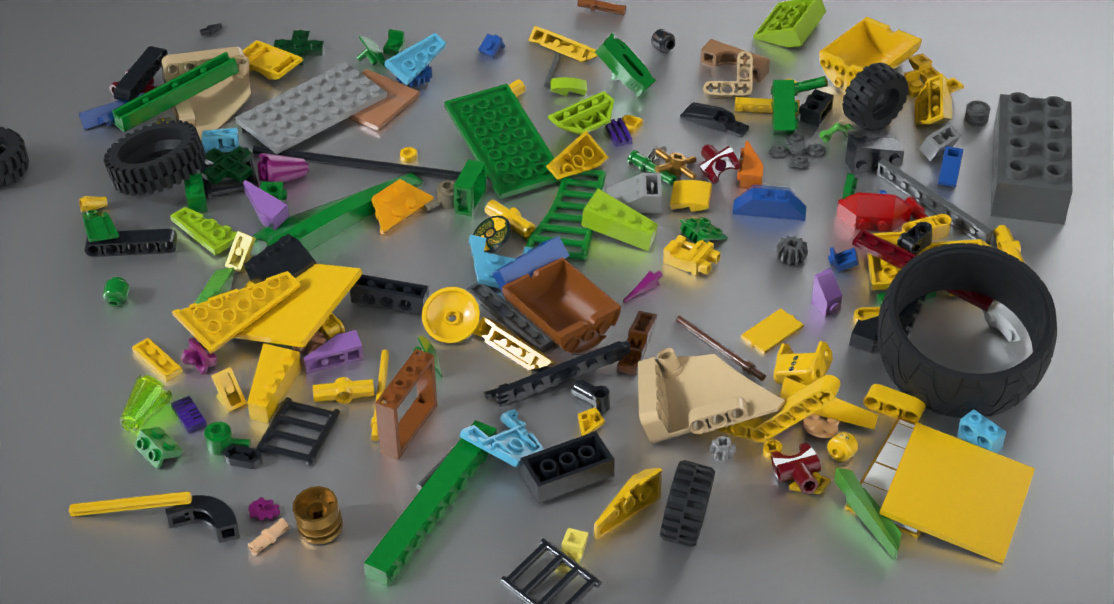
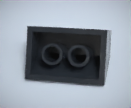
M287 234L274 244L266 247L258 255L251 257L249 261L244 263V267L250 281L257 284L266 281V278L286 271L296 278L316 264V261L297 238Z

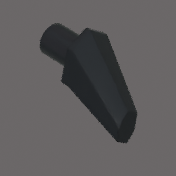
M222 24L208 25L207 28L200 29L201 36L213 35L222 28Z

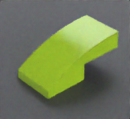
M570 77L552 78L550 81L551 92L567 96L570 91L585 96L587 81Z

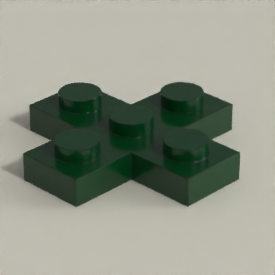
M294 30L291 40H275L274 47L302 57L303 61L298 65H304L306 55H323L324 41L310 40V31Z
M238 146L228 154L216 148L205 154V164L210 167L202 172V177L215 185L227 176L242 183L253 175V168L245 164L253 158V154L241 146Z

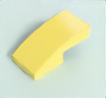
M568 528L561 544V551L580 564L589 533ZM564 563L555 569V571L566 574L571 570Z

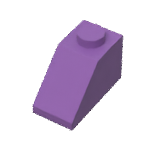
M830 268L814 276L811 304L826 317L840 310L842 302L841 291Z

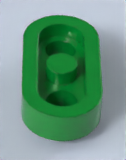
M847 173L842 199L855 194L858 178H855V174Z

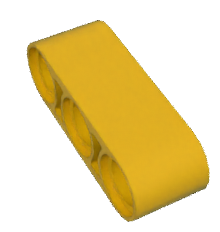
M938 214L907 222L902 225V231H908L919 222H928L932 225V241L948 237L952 219L949 215Z
M873 384L863 400L864 405L870 410L894 419L900 417L913 423H918L926 408L925 403L920 399L881 384Z

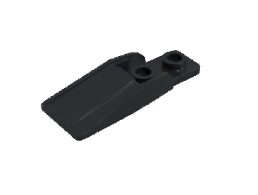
M693 102L680 115L681 119L714 130L728 132L738 137H743L749 130V125L736 121L734 114L722 107Z

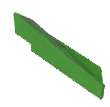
M837 467L835 469L834 482L846 495L847 504L890 556L896 560L902 532L890 518L879 514L881 507L866 489L862 488L854 472Z

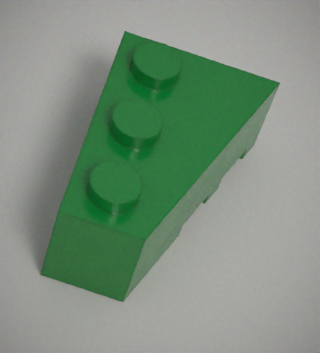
M773 80L770 90L772 94L773 135H791L795 133V129H798V119H795V113L798 112V102H795L798 87L794 85V80Z

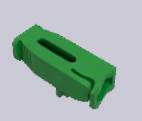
M612 32L595 53L613 72L611 80L616 82L620 80L639 97L655 83L656 79L652 77L643 62L622 40L614 39L615 34Z

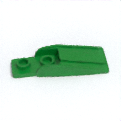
M88 210L82 214L89 242L119 237L107 212H103L102 215L100 211Z

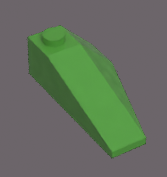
M234 267L216 270L194 303L199 304L208 301V298L231 291L235 272Z

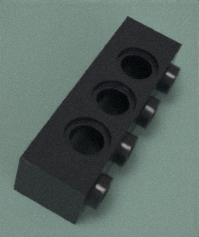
M362 274L350 289L351 303L422 315L423 306L429 298V286Z

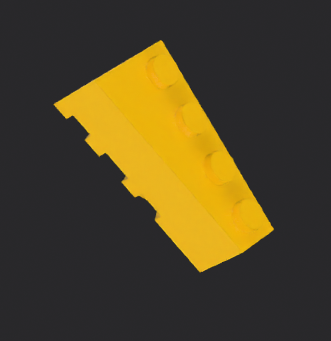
M263 343L247 401L250 419L269 424L302 369L300 352Z

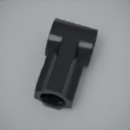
M580 379L574 382V386L571 389L573 395L592 404V408L596 407L600 413L609 410L610 391L606 386H594Z

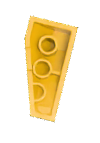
M661 468L644 469L640 473L634 474L594 523V538L596 540L661 498Z

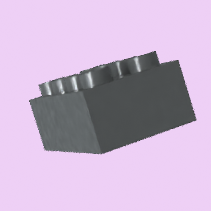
M1014 92L1010 95L1000 94L993 131L990 216L1065 225L1073 191L1071 101H1065L1057 96H1050L1046 99L1034 98L1021 92Z

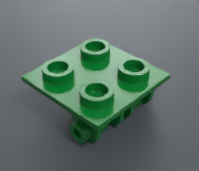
M707 218L679 220L683 223L680 227L681 233L695 244L700 240L708 243L709 240L728 239L723 234V231L712 225L711 221Z

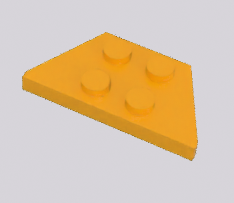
M401 179L389 185L371 199L376 210V219L379 220L380 234L383 235L435 198Z

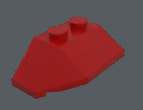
M858 192L845 199L838 200L836 216L854 230L864 229L867 231L893 232L903 224L910 222L912 205L907 204L897 195Z

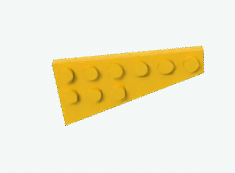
M286 271L266 278V281L257 284L251 283L245 288L234 289L208 298V301L190 304L189 307L182 310H173L172 315L212 354L298 290L301 284Z

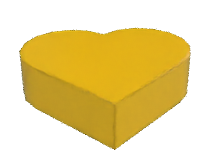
M624 115L622 117V121L629 133L637 132L643 124V119L632 115Z

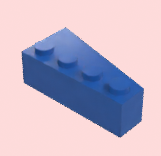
M557 236L543 241L537 247L515 258L516 261H511L497 269L492 275L502 291V286L526 274L533 276L536 269L562 257L565 259L570 255L560 237Z

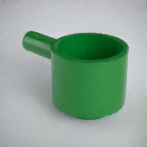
M224 422L211 423L204 430L207 450L213 455H224V449L229 445L250 447L251 445L250 439L232 438L231 428Z

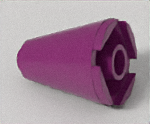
M267 153L259 155V157H262L261 161L257 163L259 181L283 182L284 184L304 177L309 172L308 162H305L302 158Z

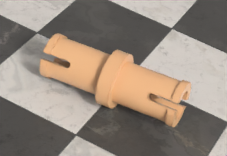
M281 518L269 529H264L260 536L248 544L250 551L257 555L269 544L273 545L278 537L290 529L288 523Z

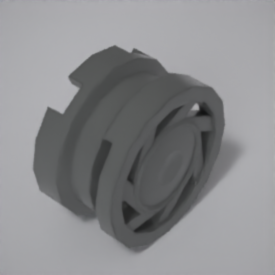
M971 101L966 106L964 119L973 126L986 125L991 108L983 101Z

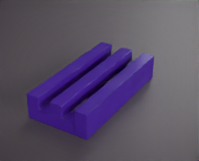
M618 118L617 121L612 119L610 123L604 125L616 147L632 144V137L621 118ZM612 127H614V129L616 130L617 135H618V137L621 139V141L618 140V138H617L615 132L613 131Z

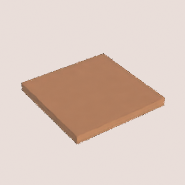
M365 69L361 74L387 91V98L348 118L379 131L420 96V92Z

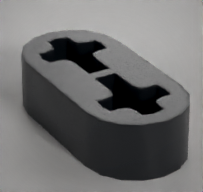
M229 445L223 452L225 462L232 466L257 469L263 462L261 452L255 448Z

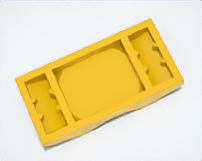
M258 40L243 50L244 55L249 58V72L257 71L267 79L272 80L280 79L303 61L302 57Z

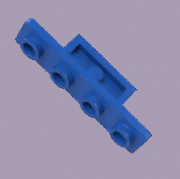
M118 100L80 112L79 117L83 128L88 129L104 123L107 126L114 124L115 120L112 110L128 102Z

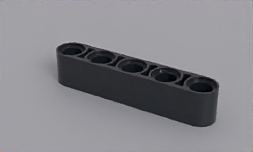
M149 46L114 88V99L130 102L137 98L162 67V59L168 55L167 50Z
M173 229L117 231L119 234L118 238L89 242L86 236L84 249L85 253L90 257L172 253L176 250L177 232Z

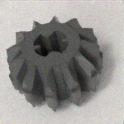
M787 235L786 238H781L776 246L777 259H780L782 263H788V265L794 264L797 266L798 263H803L808 255L807 242H804L802 238L797 239L796 236L790 237Z

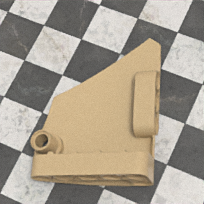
M240 47L166 55L162 59V78L164 83L224 52H227L231 59H236L238 73L172 107L176 121L182 120L183 122H189V124L192 123L197 129L201 142L202 131L220 129L251 96L249 58L244 55Z
M665 348L658 353L657 357L638 361L639 418L651 444L690 432L694 434L706 433L779 411L786 402L784 399L746 378L715 354L676 356L674 349Z

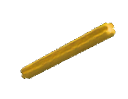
M189 491L75 503L70 505L69 513L71 516H83L185 505L192 502V495Z

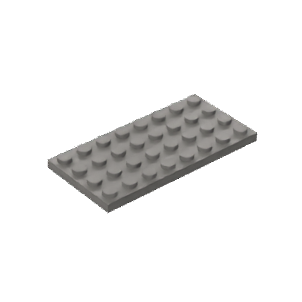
M345 62L236 116L235 119L238 125L274 153L279 154L387 98V91Z

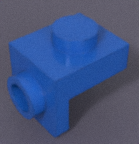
M487 34L478 51L481 54L494 58L500 47L505 48V44L500 36Z
M834 247L830 248L828 259L831 266H835L837 272L859 265L858 253L855 248L837 253Z

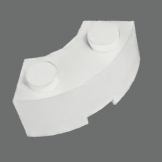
M995 301L987 312L982 310L988 325L1000 330L1008 342L1020 341L1029 336L1018 317L1000 302Z

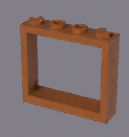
M415 349L375 402L380 454L399 460L438 406L433 354ZM417 384V398L398 423L397 409Z

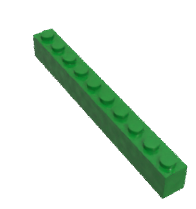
M477 420L472 424L488 437L497 435V428ZM463 438L458 441L365 560V577L385 586H388L392 580L398 577L404 564H408L413 552L421 547L426 535L432 532L436 522L443 518L448 506L452 505L458 493L465 489L467 481L475 476L480 464L486 461L488 452Z

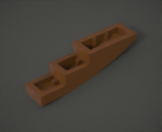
M638 311L626 340L630 342V353L623 356L622 360H619L616 372L636 376L638 361H642L657 320V314Z

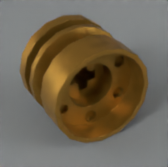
M322 486L310 487L301 491L294 499L292 510L302 539L316 545L325 544L334 540L340 534L343 528V519L337 497L333 491Z

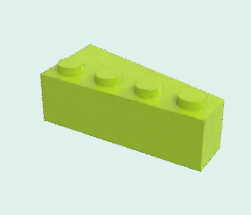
M599 188L583 210L581 222L583 227L649 251L655 242L658 229L657 223Z

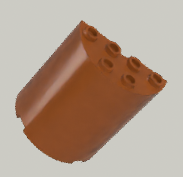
M563 257L536 269L533 276L526 274L502 286L505 299L560 348L571 355L588 352L600 344L607 337L605 333L610 326H615L621 312V306Z

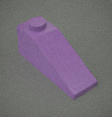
M245 180L243 182L245 194L261 223L266 227L276 230L289 217L287 204Z
M356 330L334 336L305 356L306 374L364 360L362 344Z

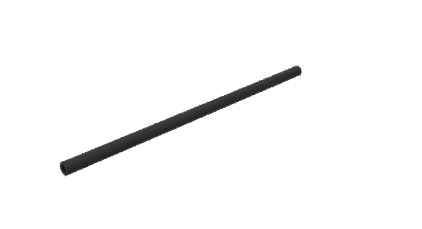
M253 146V154L256 155L267 153L302 158L305 161L406 174L412 173L414 175L457 180L461 171L287 149L276 154L268 147Z

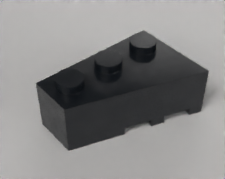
M848 134L845 163L852 174L878 170V163L881 159H885L894 166L902 165L904 150L896 138L877 137L874 139L868 136L855 137L852 134Z

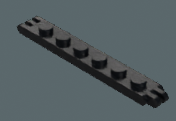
M617 341L497 388L495 390L497 406L502 407L517 400H522L525 397L540 393L545 389L558 386L563 382L622 360L623 356L630 353V342Z

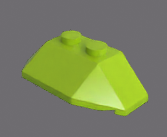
M602 91L548 115V119L558 128L572 135H581L585 131L591 132L611 122L614 99L605 91Z

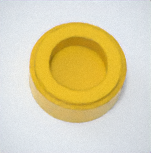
M412 147L401 149L400 160L405 163L416 161L417 150Z

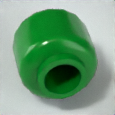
M113 277L105 283L103 298L111 306L116 307L119 304H124L128 300L130 286L125 279Z

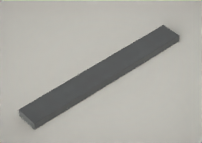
M885 159L879 161L878 176L908 196H913L917 202L935 214L949 215L952 219L951 224L974 240L981 239L990 245L993 230Z

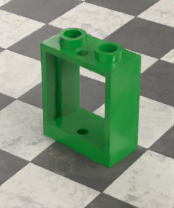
M468 159L453 186L456 214L472 217L486 192L485 162Z

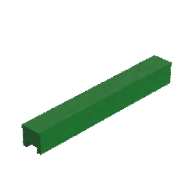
M224 52L112 110L115 125L123 132H126L239 72L236 59H231L228 53Z

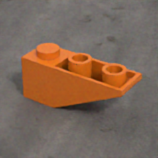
M745 141V148H741L740 158L743 159H739V163L742 168L737 172V181H740V188L749 189L754 184L762 185L764 165L750 143Z

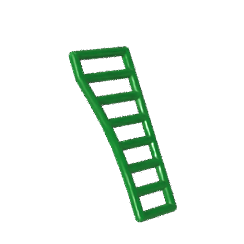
M591 169L575 174L598 177V182L569 179L570 176L563 178L551 208L528 237L526 247L534 248V243H542L554 238L539 236L542 231L585 235L584 240L560 239L564 246L582 248L581 253L567 251L570 256L566 259L586 260L593 230L589 228L551 225L548 223L551 220L581 223V215L556 213L558 208L583 211L587 204L563 202V197L590 200L594 193L566 190L567 186L595 188V192L598 188L603 191L606 172Z

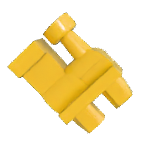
M678 235L675 240H671L663 250V263L686 272H691L694 276H697L699 272L707 275L711 271L712 263L717 264L721 259V252L714 250V243H706L704 240H700L695 244L688 242L687 238L682 235Z

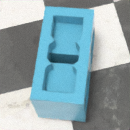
M238 128L202 131V144L205 153L213 148L221 152H231L240 146Z
M973 409L960 419L957 436L963 441L997 453L1003 448L1006 431Z

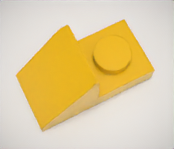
M231 367L211 375L218 391L216 397L228 412L247 404Z

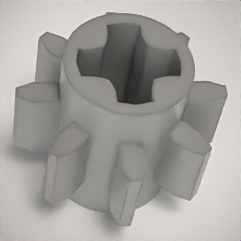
M720 436L716 440L712 439L710 454H714V459L725 462L729 458L733 459L736 444H731V438L726 436Z

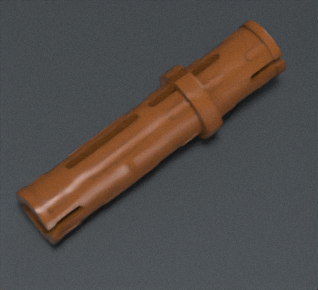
M578 0L577 3L578 7L589 8L591 11L599 10L623 16L626 13V5L599 0Z

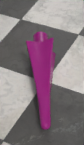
M650 270L642 281L623 299V303L659 286L658 280L663 277L662 272L658 270L653 273Z

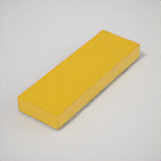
M146 338L132 346L133 352L166 382L183 373L182 367L150 338Z

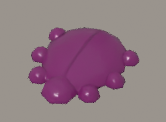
M260 497L249 505V517L259 518L260 521L267 517L269 520H272L273 516L280 515L279 505H274V501L271 499L267 501Z

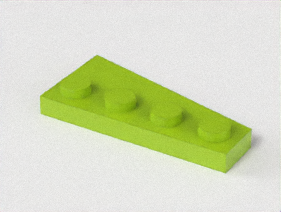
M187 207L170 215L172 222L215 256L233 245L237 232L233 231L230 226L219 225L216 220L212 218L206 219L203 214Z

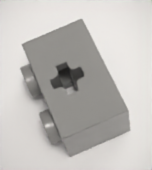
M949 123L929 135L919 150L931 162L944 154L946 146L953 147L961 135Z

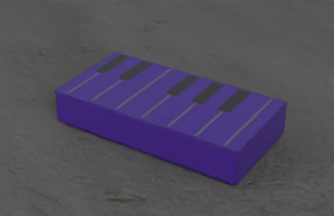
M190 396L171 403L172 410L187 433L207 426L206 420Z

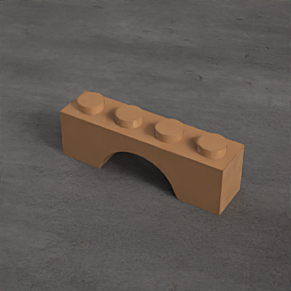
M710 39L701 49V63L713 67L724 64L737 66L738 54L745 50ZM751 53L753 57V81L760 83L769 73L770 59ZM743 57V66H746L747 59ZM745 72V78H748L749 73Z

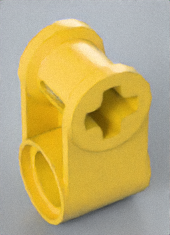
M331 313L319 328V332L324 333L323 338L327 342L334 336L345 333V328L341 320Z

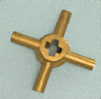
M660 148L656 150L655 154L666 161L665 164L655 167L657 173L668 171L676 176H680L683 173L691 180L696 179L697 175L686 168L688 164L697 161L695 156L686 158L680 153L668 155Z

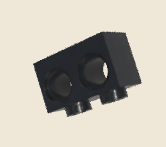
M815 89L811 95L807 96L806 102L801 104L799 108V114H801L800 121L819 127L832 110L834 95Z

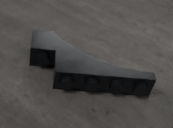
M928 294L912 301L899 314L902 328L907 337L910 334L909 327L913 328L915 324V314L919 315L922 308L920 302H925ZM878 316L866 320L858 319L851 333L850 346L869 353L872 352L874 346L878 347Z

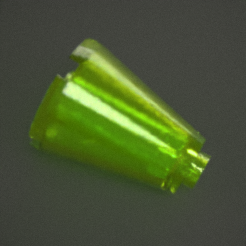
M139 375L119 419L121 427L129 432L137 431L171 401L173 397L171 391L168 390L166 392L163 389L165 385L149 375H144V377Z

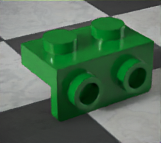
M160 427L140 429L135 443V448L156 469L161 468L164 459L181 457L183 451Z

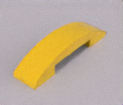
M923 53L909 58L912 68L920 71V78L924 82L941 74L932 67V60ZM945 77L950 94L964 89V85L954 77L950 79Z

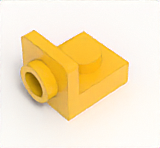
M914 70L904 73L909 87L908 94L915 98L925 86L919 80L920 71Z

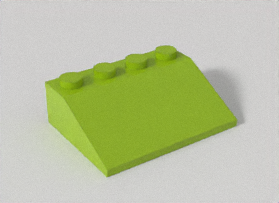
M822 0L779 2L755 32L753 38L787 48H798L804 44L827 11Z

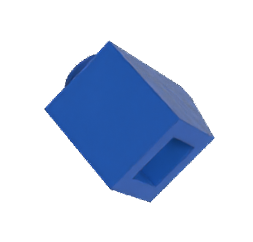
M945 147L938 181L939 185L956 187L963 149Z

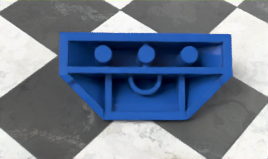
M754 184L734 200L733 214L805 221L806 205L789 187Z

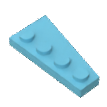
M434 33L386 60L385 67L405 85H408L446 47V42Z

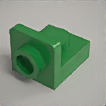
M389 29L388 40L383 47V54L397 55L402 52L405 46L404 31Z

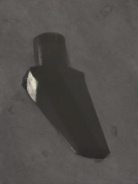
M657 146L653 148L648 156L652 162L660 158L655 154L658 149ZM666 146L660 147V149L667 153Z

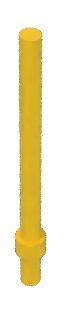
M382 350L376 401L384 392L389 360L388 350ZM376 406L374 417L371 419V439L373 441L379 440Z

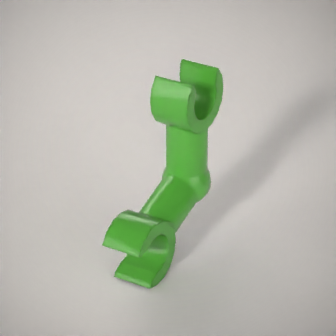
M835 123L830 129L821 131L819 136L827 143L837 131L843 132L848 137L847 132L849 130L855 131L851 124L842 125Z

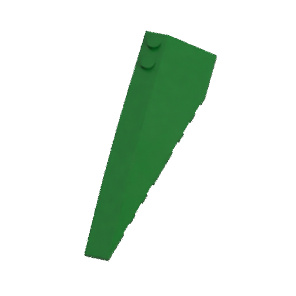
M410 173L292 215L276 230L266 227L253 234L252 236L256 238L254 246L263 251L266 247L277 242L282 236L289 234L297 238L309 252L375 213L376 210L372 204V197L397 180L401 179L416 188L421 186L423 181Z

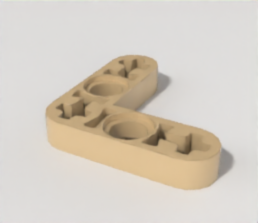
M742 51L738 54L737 81H707L703 86V94L707 98H749L753 87L752 54L748 51ZM743 57L747 59L746 66H743ZM744 71L748 72L749 77L742 78L740 76V73ZM726 86L731 87L732 92L725 93L723 88ZM709 87H712V92H709ZM743 88H746V93H743Z

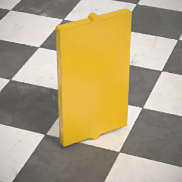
M780 308L743 333L741 338L748 342L751 347H755L761 353L766 354L802 329L804 324L795 319L794 315H790Z

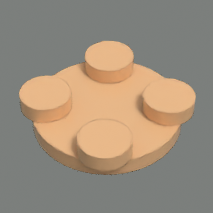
M811 414L804 418L802 426L806 432L813 436L832 438L838 432L840 421Z

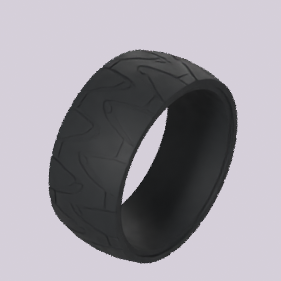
M946 244L934 247L915 256L903 266L892 280L884 296L878 316L877 338L880 355L886 372L893 383L897 385L901 392L923 401L926 409L954 418H963L973 409L984 417H990L1003 413L1023 401L1037 387L1051 363L1057 339L1055 305L1047 286L1036 272L1011 254L979 244ZM967 290L980 293L1000 302L1018 317L1029 334L1033 353L1018 365L995 373L974 374L956 371L944 367L922 354L905 334L899 314L912 301L932 292Z

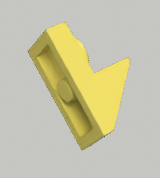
M237 231L225 266L228 268L234 267L235 271L242 273L245 270L244 263L254 256L251 254L256 238Z

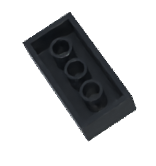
M596 431L520 458L521 476L538 503L614 476L615 459Z

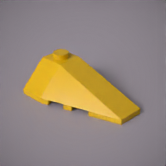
M585 131L546 167L559 180L597 168L609 157L590 134Z

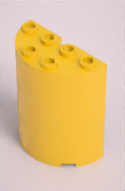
M865 17L819 51L820 65L834 86L845 91L849 87L850 81L856 77V74L861 72L864 67L870 66V64L881 62L896 69L919 50L922 39L899 29L893 32L889 25Z

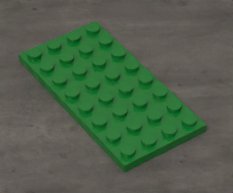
M508 84L444 101L446 111L476 161L485 162L486 177L499 199L562 181V179L557 180L546 167L554 159V156Z

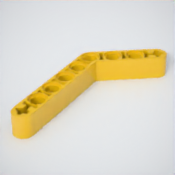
M825 375L785 399L786 402L779 411L716 430L759 443L765 442L832 403L839 390L840 380L833 375Z

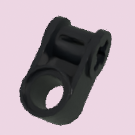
M928 222L917 223L914 227L900 235L897 245L900 248L904 247L914 255L918 254L932 243V225Z

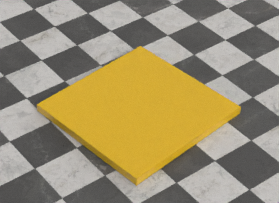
M314 264L295 278L301 284L298 290L234 338L305 347L363 274L361 268ZM249 281V282L244 286V288L247 287V285H248V284H251L252 282Z
M916 422L879 514L1003 564L1035 468Z

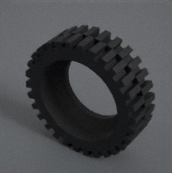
M170 120L168 123L161 121L160 124L155 122L149 127L147 125L142 126L143 129L141 130L137 128L133 130L134 133H127L125 138H119L117 140L118 143H113L111 145L112 148H108L107 153L104 155V164L115 189L119 193H124V195L131 194V196H136L137 194L144 196L147 192L151 195L157 190L158 192H163V189L167 187L171 189L173 188L172 185L181 184V180H188L190 174L195 175L197 173L196 170L202 168L201 164H204V159H206V153L196 127L192 123L189 124V122H183L182 120H178L176 123L175 120ZM160 155H164V156H162V157H160V158H157V159H155V160L148 161V160H150V159H152V158H154V157H157V156H160Z

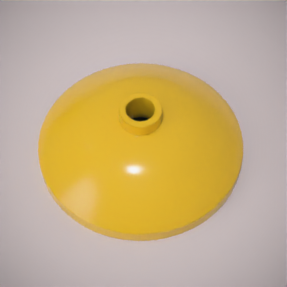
M445 287L437 290L426 300L422 310V322L427 333L433 339L446 344L459 343L469 338L476 330L480 320V309L476 299L468 291L459 287ZM452 316H455L456 320L453 322L450 321V318Z

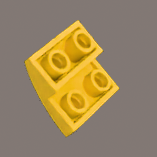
M699 180L674 181L670 199L671 209L689 207L691 212L708 209L712 184Z

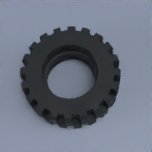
M873 63L870 66L864 67L850 81L849 87L845 90L846 94L843 96L844 103H842L845 116L865 131L883 129L885 125H889L898 116L899 111L903 109V104L906 103V96L909 92L906 78L885 63Z
M0 127V188H2L3 186H10L12 182L16 183L20 177L24 176L29 167V158L23 138L12 129H5L4 127Z
M686 460L678 463L660 529V537L663 540L687 547L696 546L714 482L715 470L712 467Z

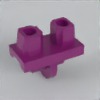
M194 337L189 338L190 346L183 351L181 360L185 365H194L201 375L207 374L209 367L216 366L217 356L214 353L208 354V350L200 342L198 343Z

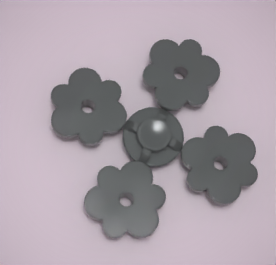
M797 133L785 137L787 144L791 145L790 150L783 145H773L769 150V153L774 158H784L789 152L795 154L794 158H790V166L797 167L798 169L810 165L808 158L801 156V154L806 152L812 157H821L826 152V149L821 144H810L805 149V137Z

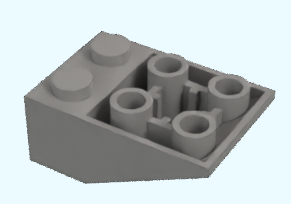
M642 173L606 187L607 194L639 213H661V173Z

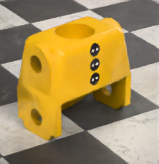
M819 341L815 353L794 354L789 344L782 343L777 354L774 369L775 382L782 385L784 378L787 377L808 386L825 376L833 360L832 351L827 342Z

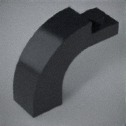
M193 495L190 504L165 508L169 528L202 522L214 528L219 543L240 538L235 514L222 500L211 496Z

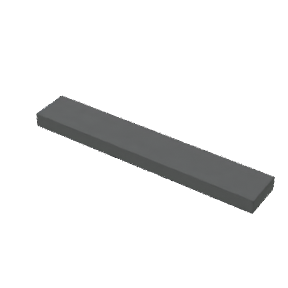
M477 282L466 289L480 306L514 334L541 352H545L555 346L553 340L487 285L478 284Z

